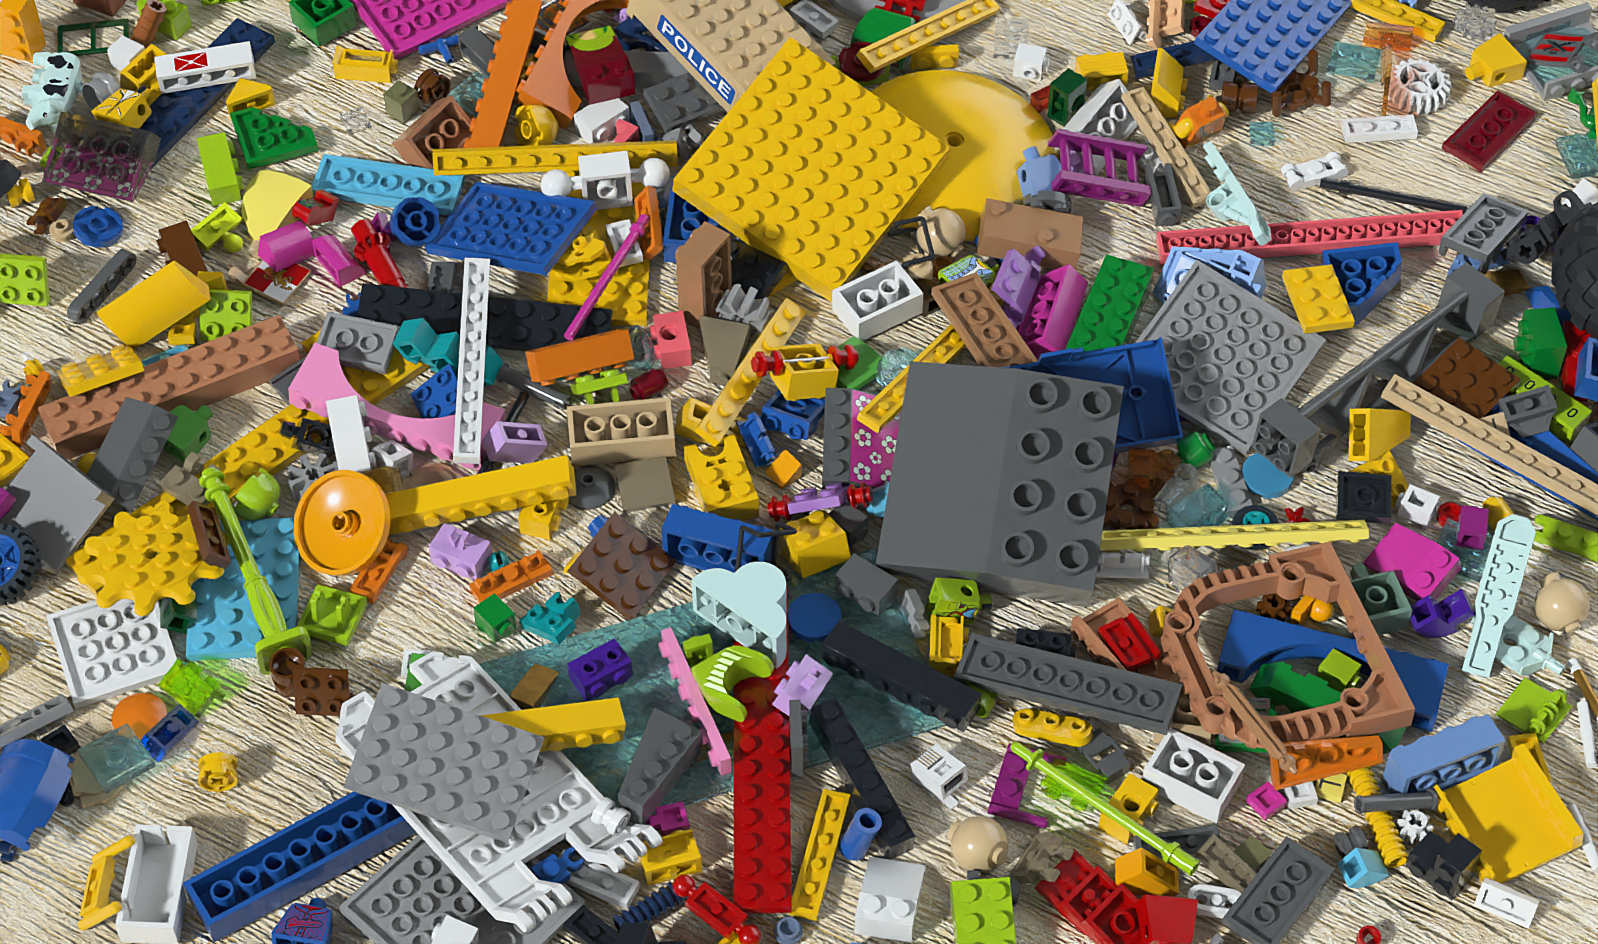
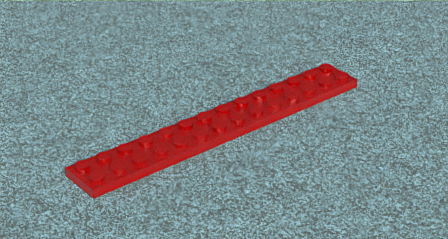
M787 581V653L785 660L777 669L774 667L769 677H749L733 686V698L738 700L747 711V716L743 722L734 720V905L746 914L792 913L789 716L772 705L778 696L774 690L783 678L785 680L789 679V676L786 675L789 669ZM733 639V646H743Z

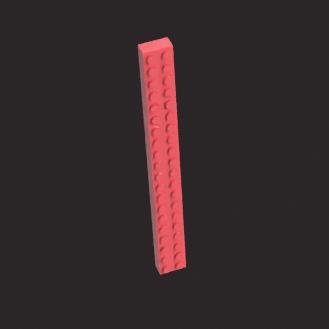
M1462 210L1273 223L1268 224L1272 240L1263 246L1259 245L1255 240L1248 225L1157 232L1156 246L1160 265L1165 264L1172 247L1243 250L1258 258L1322 254V250L1398 242L1399 248L1440 245L1442 236L1463 213Z

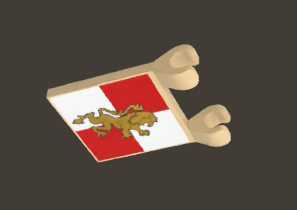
M255 240L250 246L253 249L251 255L261 259L258 256L259 241ZM262 259L248 276L237 267H232L228 271L231 284L243 286L283 307L312 273L310 269L298 263L276 272Z

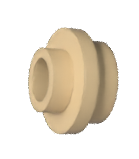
M59 219L53 222L49 227L51 237L58 242L69 241L73 237V223L67 219Z

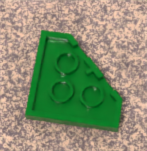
M254 107L230 113V118L248 170L319 151L312 128L302 125V127L293 125L288 119L274 114L272 117L265 115L260 109Z

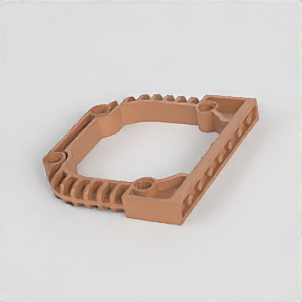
M1330 541L1269 555L1268 562L1265 563L1256 562L1252 566L1246 567L1242 565L1238 569H1225L1220 573L1212 572L1205 577H1198L1182 590L1175 601L1173 611L1165 616L1163 634L1161 636L1162 648L1164 652H1168L1170 655L1171 668L1180 677V684H1183V694H1187L1189 697L1193 716L1198 717L1202 728L1208 733H1222L1231 741H1234L1235 738L1245 743L1248 748H1264L1223 697L1222 690L1214 686L1213 676L1197 641L1200 629L1199 617L1205 611L1222 604L1277 593L1280 597L1287 600H1294L1302 594L1319 599L1325 603L1337 601L1346 618L1348 631L1350 633L1353 632L1356 638L1358 651L1364 654L1372 670L1369 679L1361 689L1355 687L1345 689L1341 693L1339 702L1286 715L1261 716L1281 742L1336 739L1342 735H1346L1347 738L1363 737L1411 726L1415 707Z

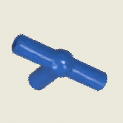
M458 35L445 39L439 38L435 42L421 45L418 47V51L421 55L439 50L446 63H452L454 56L448 47L459 44Z

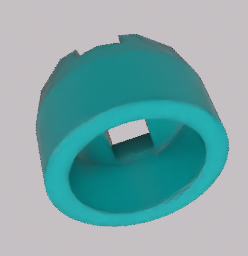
M501 550L491 553L488 559L491 572L510 564L508 555ZM497 559H501L503 564L498 565Z

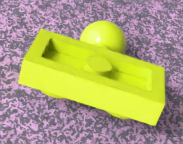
M226 202L191 229L196 243L206 252L221 239L223 240L225 250L235 253L243 247L242 238L237 234H230L232 230L242 223V218Z

